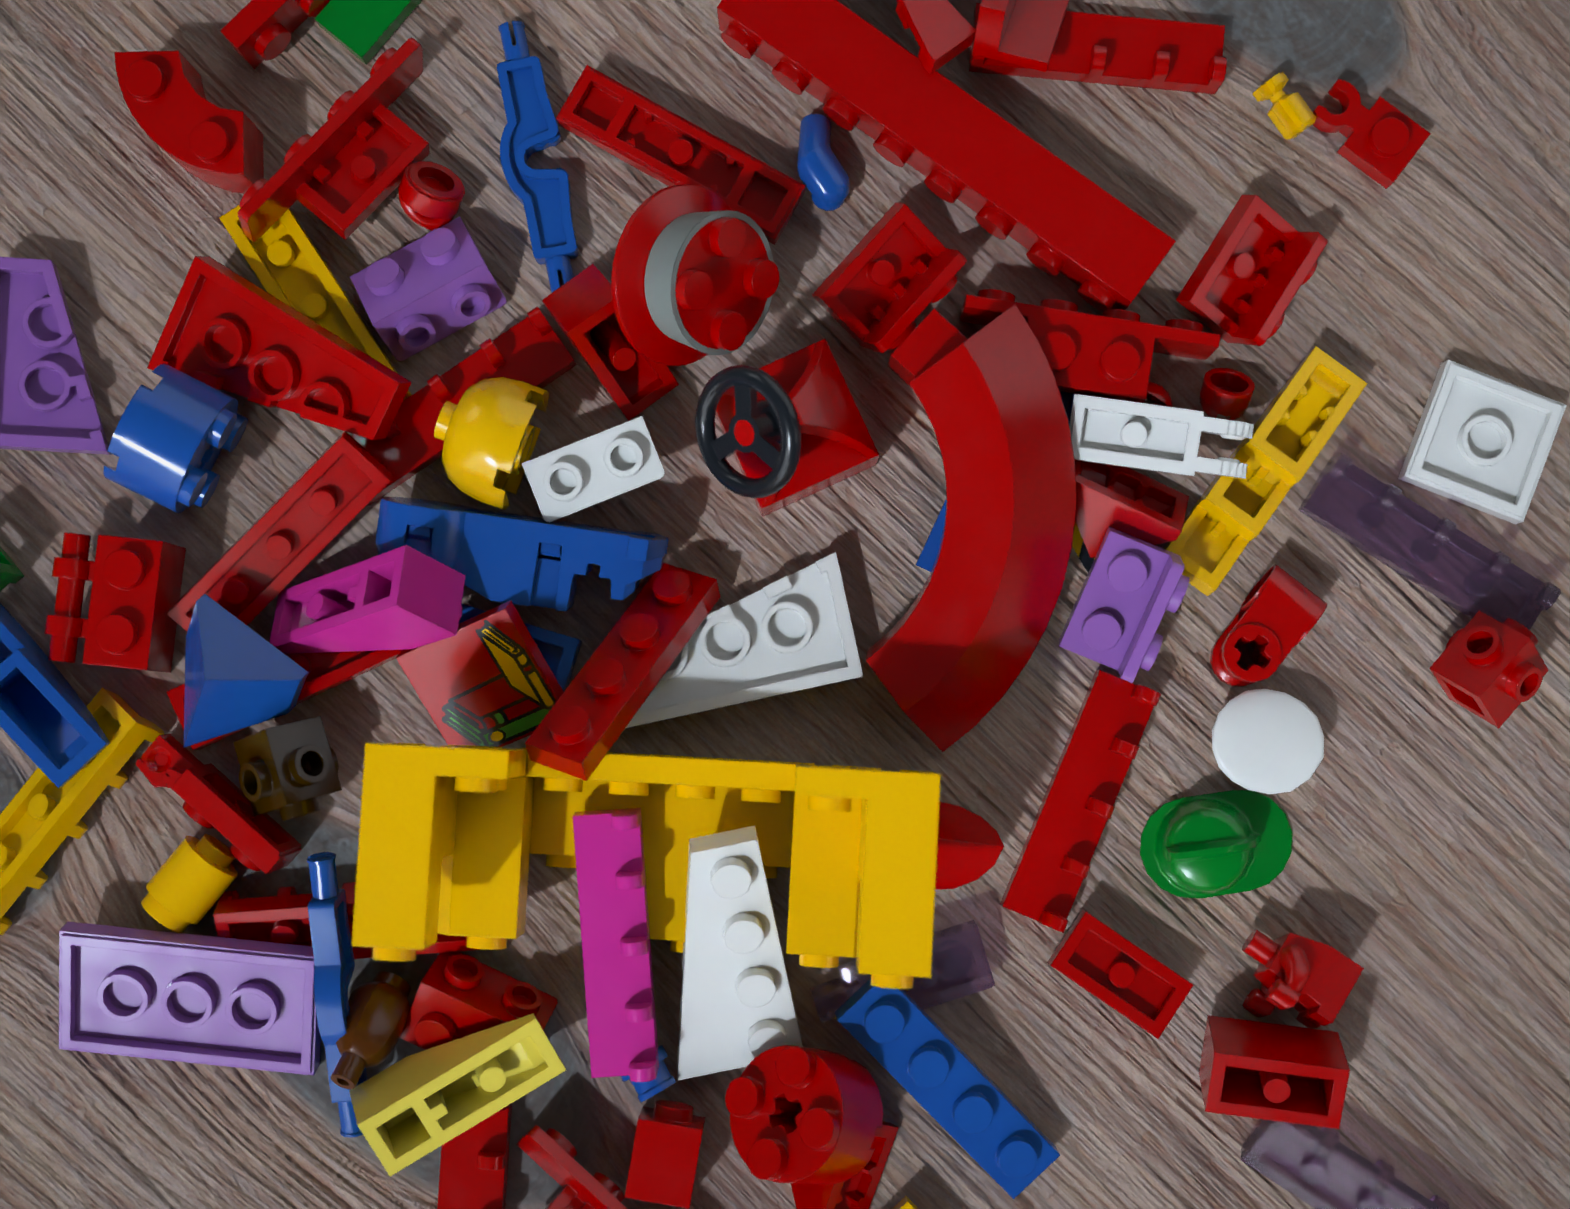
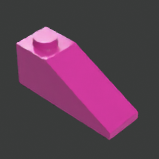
M408 545L401 546L282 590L278 594L269 643L284 654L415 649L457 635L459 621L462 616V597L466 575Z

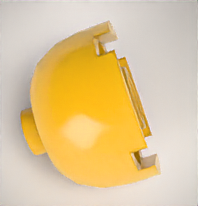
M499 377L483 379L470 386L458 404L446 401L437 419L434 437L444 441L442 463L448 478L461 492L480 502L502 510H506L510 504L506 491L514 494L517 493L525 475L521 463L531 460L541 431L540 428L530 425V421L535 409L546 412L549 392L522 381Z

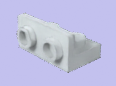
M643 416L521 463L541 514L547 522H553L659 480L665 474Z

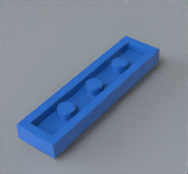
M870 978L835 1011L836 1018L841 1025L1013 1199L1060 1156L1056 1146L903 989L875 987L871 985Z

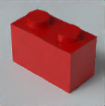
M1208 1015L1199 1068L1205 1112L1333 1129L1340 1128L1350 1069L1338 1032Z

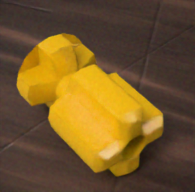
M1282 71L1266 81L1252 95L1258 102L1270 100L1273 103L1267 115L1284 139L1290 140L1296 138L1305 129L1313 125L1316 121V116L1298 92L1285 94L1283 88L1289 79Z

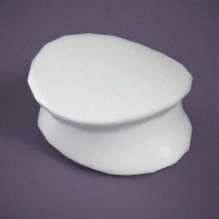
M1265 688L1247 690L1229 700L1218 713L1212 728V750L1218 767L1232 782L1255 792L1265 794L1286 793L1293 791L1308 781L1324 758V734L1318 717L1300 700L1285 692Z

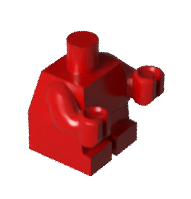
M1255 929L1245 941L1242 951L1260 962L1253 976L1261 982L1260 990L1258 988L1252 989L1242 1006L1258 1018L1270 1015L1275 1006L1282 1010L1293 1007L1299 1012L1296 1020L1308 1028L1315 1029L1321 1027V1025L1332 1024L1364 968L1330 945L1291 932L1273 941Z

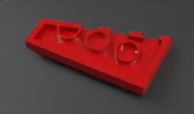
M207 256L194 257L147 367L154 370L157 366L164 363L217 390H225L247 397L248 401L267 407H279L300 414L302 418L371 440L386 438L412 383L218 261Z

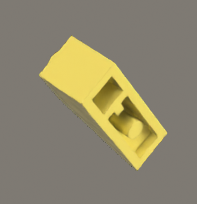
M533 1013L409 1055L359 1084L354 1089L349 1090L357 1126L389 1176H392L566 1071V1068Z

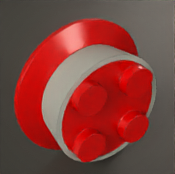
M688 184L669 186L651 195L636 209L620 236L611 275L614 311L624 336L639 354L655 363L663 365H687L704 358L708 354L725 355L734 352L744 346L756 334L766 317L772 295L778 288L779 270L773 261L772 251L764 232L753 219L743 213L732 211L721 197L709 189Z

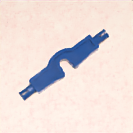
M512 21L516 45L514 46L509 24L505 22L498 27L505 62L497 64V72L507 118V124L503 130L500 142L501 165L511 191L524 205L533 255L538 264H546L551 293L561 287L560 275L563 277L564 284L574 277L570 259H574L579 255L573 226L570 180L567 171L563 168L533 169L527 165L528 158L532 154L551 146H557L561 141V135L548 98L540 59L537 56L530 57L525 23L522 21Z
M321 852L310 855L307 858L313 896L308 903V915L315 964V1008L320 1036L325 1046L332 1103H338L341 1126L340 1134L344 1137L352 1138L363 1134L357 1126L349 1092L351 1089H345L336 1085L330 1077L341 1057L336 1042L347 1031L346 1017L349 1016L350 1011L348 986L354 972L355 960L345 890L338 887L336 854ZM366 1067L356 1086L367 1080Z

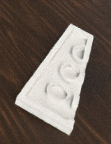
M836 552L802 570L763 587V589L731 605L724 606L708 614L626 728L863 677Z
M750 826L689 839L685 906L686 926L682 960V997H680L679 1014L680 1033L677 1050L678 1080L747 1067L762 1052L777 1046L794 1045L803 1047L756 827Z

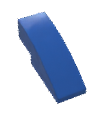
M0 603V727L58 788H61L110 744V741L52 661L48 660V656Z

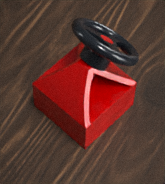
M822 339L761 368L746 365L727 367L716 373L707 382L697 403L695 415L696 437L701 455L714 477L730 491L740 496L754 498L762 517L876 466L879 458L876 446L826 339ZM715 415L724 432L719 438L716 436ZM734 454L742 474L737 472L726 458Z

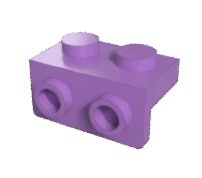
M461 217L430 231L418 240L383 259L375 261L370 266L350 276L372 325L397 361H403L506 304L505 296L491 274Z

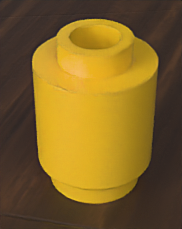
M204 834L200 840L192 836H186L146 884L148 894L141 901L142 907L152 918L166 928L177 933H183L189 924L196 925L203 919L238 876L236 869L231 864L235 857L224 843L209 834Z

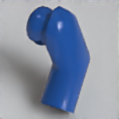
M810 114L802 118L800 123L797 172L803 184L811 192L814 204L822 210L833 211L844 203L845 198L849 194V176L830 148L831 121L824 115Z

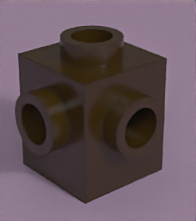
M321 716L267 728L233 742L240 764V786L246 798L250 800L254 817L277 810L280 811L282 821L308 815L321 810L318 798L342 790L338 778V760L334 750L329 746Z

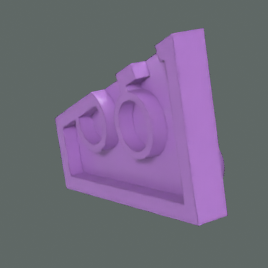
M0 257V449L111 455L108 452V442L57 266L52 260Z

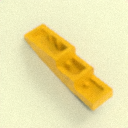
M1317 346L1310 351L1255 423L1252 439L1244 438L1230 456L1231 459H1238L1241 463L1248 464L1246 479L1217 475L1184 519L1182 532L1177 540L1168 542L1164 547L1165 550L1180 555L1185 565L1182 575L1189 577V583L1206 596H1209L1218 588L1247 544L1259 535L1290 488L1302 479L1368 384Z

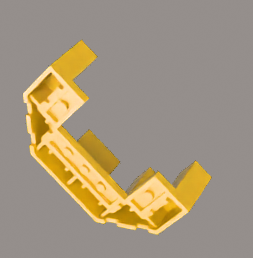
M397 742L365 743L352 946L373 947V959L382 961L416 960V950H425L437 943V933L449 936H467L466 947L484 950L506 949L507 939H517L525 933L530 854H546V866L576 868L573 815L575 812L641 808L650 939L670 940V951L683 953V943H685L689 839L755 826L766 878H777V867L790 868L786 954H798L799 965L815 968L839 967V957H856L858 974H871V985L881 988L909 989L913 988L914 977L931 978L941 774L918 770L882 771L881 768L846 765L822 766L815 765V763L608 752L589 779L585 781L531 761L526 748L507 749L494 746L470 745L425 746L426 744Z

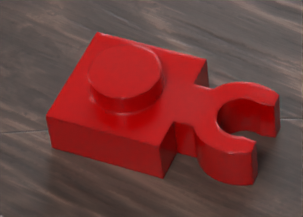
M1338 79L1327 93L1340 102L1342 113L1333 114L1319 104L1313 111L1316 116L1313 126L1325 133L1339 132L1347 139L1338 149L1337 153L1387 189L1394 183L1431 133L1381 96L1368 110L1361 104L1358 90L1348 81Z

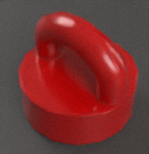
M430 161L411 163L405 169L398 187L400 205L406 215L415 223L428 230H434L452 221L464 198L465 186L453 171L441 164Z

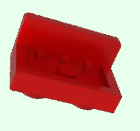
M1241 195L1176 301L1212 331L1220 334V337L1227 343L1261 346L1282 325L1285 310L1300 286L1307 282L1317 268V259L1327 245L1328 240L1319 232H1298L1258 195Z
M895 202L816 289L812 296L860 346L884 353L888 349L898 347L916 327L914 320L929 303L941 300L954 288L958 281L956 274L966 264L967 259L959 250L945 248L906 204Z
M460 952L439 953L420 982L408 1014L407 1024L400 1038L427 1050L533 1013L544 1030L554 1013L558 1000L529 983L521 982L479 962L472 956Z

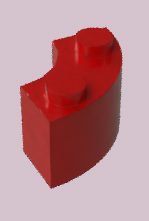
M179 50L115 52V65L119 86L133 117L148 136L180 166L208 184L245 194L249 187L257 180L264 178L263 133L243 111L219 108L209 102L205 97L201 75Z

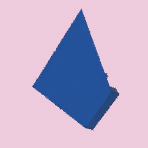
M206 594L196 601L186 634L183 748L288 714L296 706L308 675V671Z

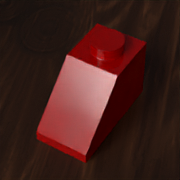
M594 264L587 267L542 300L574 348L628 421L679 385L667 365L655 363L645 358L628 342L616 318L611 284Z

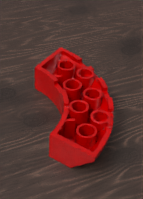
M1016 304L909 382L934 428L942 454L946 477L945 522L938 554L923 589H921L905 615L885 636L868 649L866 662L903 712L942 752L947 750L982 720L1006 694L1027 665L1049 624L1059 598L1073 543L1076 513V475L1069 422L1055 376L1038 339Z

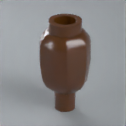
M378 972L372 982L362 984L352 992L348 999L350 1011L349 1016L346 1017L347 1031L336 1042L341 1057L330 1077L336 1085L345 1089H354L364 1068L377 1066L385 1061L397 1044L407 1024L410 1011L407 997L411 991L408 982L400 976L390 972Z

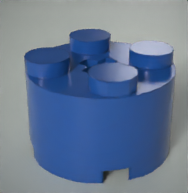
M163 363L152 371L163 377L155 389L152 390L141 384L126 407L108 448V452L119 457L117 467L104 466L103 474L105 478L176 513H181L193 504L203 508L208 503L220 478L219 474L211 470L222 449L232 452L236 448L245 432L248 418L237 413V399Z

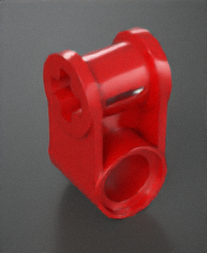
M1273 565L1249 592L1240 606V611L1217 641H1215L1210 655L1213 672L1222 682L1237 687H1244L1269 678L1281 665L1293 647L1317 623L1327 608L1328 603L1278 565ZM1248 643L1253 648L1249 658L1254 665L1242 669L1237 664L1241 657L1237 647Z

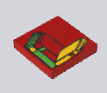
M511 600L459 623L458 632L455 636L415 649L401 650L396 657V660L448 745L504 747L525 738L534 732L564 692Z

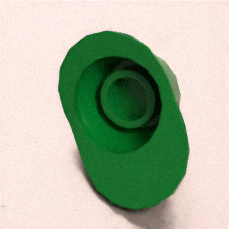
M1229 790L1188 796L1165 803L1149 817L1141 833L1140 856L1147 874L1161 889L1177 897L1184 898L1214 897L1251 891L1265 886L1284 870L1292 852V830L1286 814L1271 798L1250 790Z

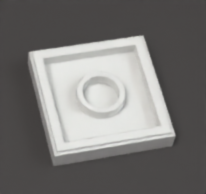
M1446 360L1440 365L1398 479L1513 524L1524 522L1567 405L1454 361Z

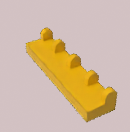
M103 687L87 705V708L110 741V744L61 788H58L38 767L0 814V935H4L12 925L11 920L5 916V913L28 886L40 890L48 880V876L41 868L65 838L71 836L81 839L89 829L81 818L105 788L110 785L121 789L128 780V776L121 768L144 740L153 743L159 735L164 734V731L155 723L139 716L118 694Z

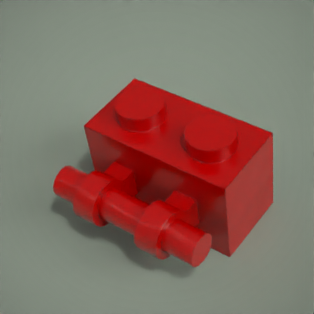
M64 533L61 557H54L52 577L58 578L54 615H47L45 634L51 635L48 660L75 663L78 638H85L82 664L171 673L177 623L167 613L180 599L186 548L164 541L98 535L95 561H88L91 536ZM85 581L92 582L88 619L81 618Z

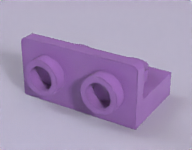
M1108 527L1058 641L1059 647L1117 670L1120 679L1133 683L1139 668L1149 671L1157 658L1163 641V635L1156 633L1166 610L1172 613L1177 611L1189 584V577L1182 575L1185 565L1180 555Z

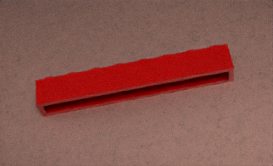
M722 0L717 6L719 30L722 31L721 38L733 51L747 59H751L753 55L759 57L773 67L772 75L785 88L798 95H801L804 90L824 104L822 110L834 123L848 131H852L854 127H857L875 140L873 143L874 148L886 160L899 167H903L907 163L926 176L924 183L935 195L949 203H955L958 199L977 213L975 216L976 221L987 232L1002 240L1010 236L1027 248L1026 256L1036 267L1052 276H1057L1060 272L1079 285L1078 294L1097 310L1102 312L1108 309L1126 310L1176 242L942 74L935 71L930 75L923 68L918 57L839 1Z

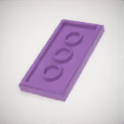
M67 922L59 930V1049L315 1075L320 1065L321 1036L315 1008L312 946Z

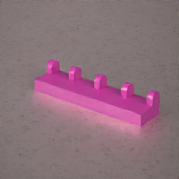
M641 808L575 812L573 815L591 1078L630 1076V1081L632 1082L652 1081L657 1077L659 1056Z

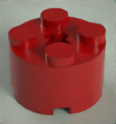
M794 1045L777 1046L755 1057L744 1069L740 1077L735 1078L726 1090L725 1104L730 1112V1127L734 1144L750 1172L758 1179L778 1183L838 1184L858 1174L868 1164L875 1149H870L876 1128H882L883 1104L875 1080L863 1065L840 1053Z

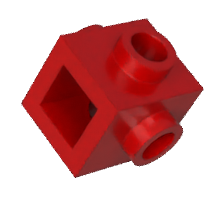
M1478 611L1464 628L1459 629L1451 636L1445 651L1429 668L1450 700L1497 728L1502 726L1521 702L1528 701L1535 695L1544 675L1549 671L1535 647L1539 641L1528 628L1511 618H1506L1501 623L1481 611Z

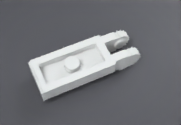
M1074 394L1069 428L1075 460L1186 476H1194L1195 472L1246 479L1248 464L1241 463L1238 459L1224 457L1217 459L1197 457L1201 432L1220 435L1224 439L1242 441L1244 438L1252 439L1254 424L1205 417L1204 411Z

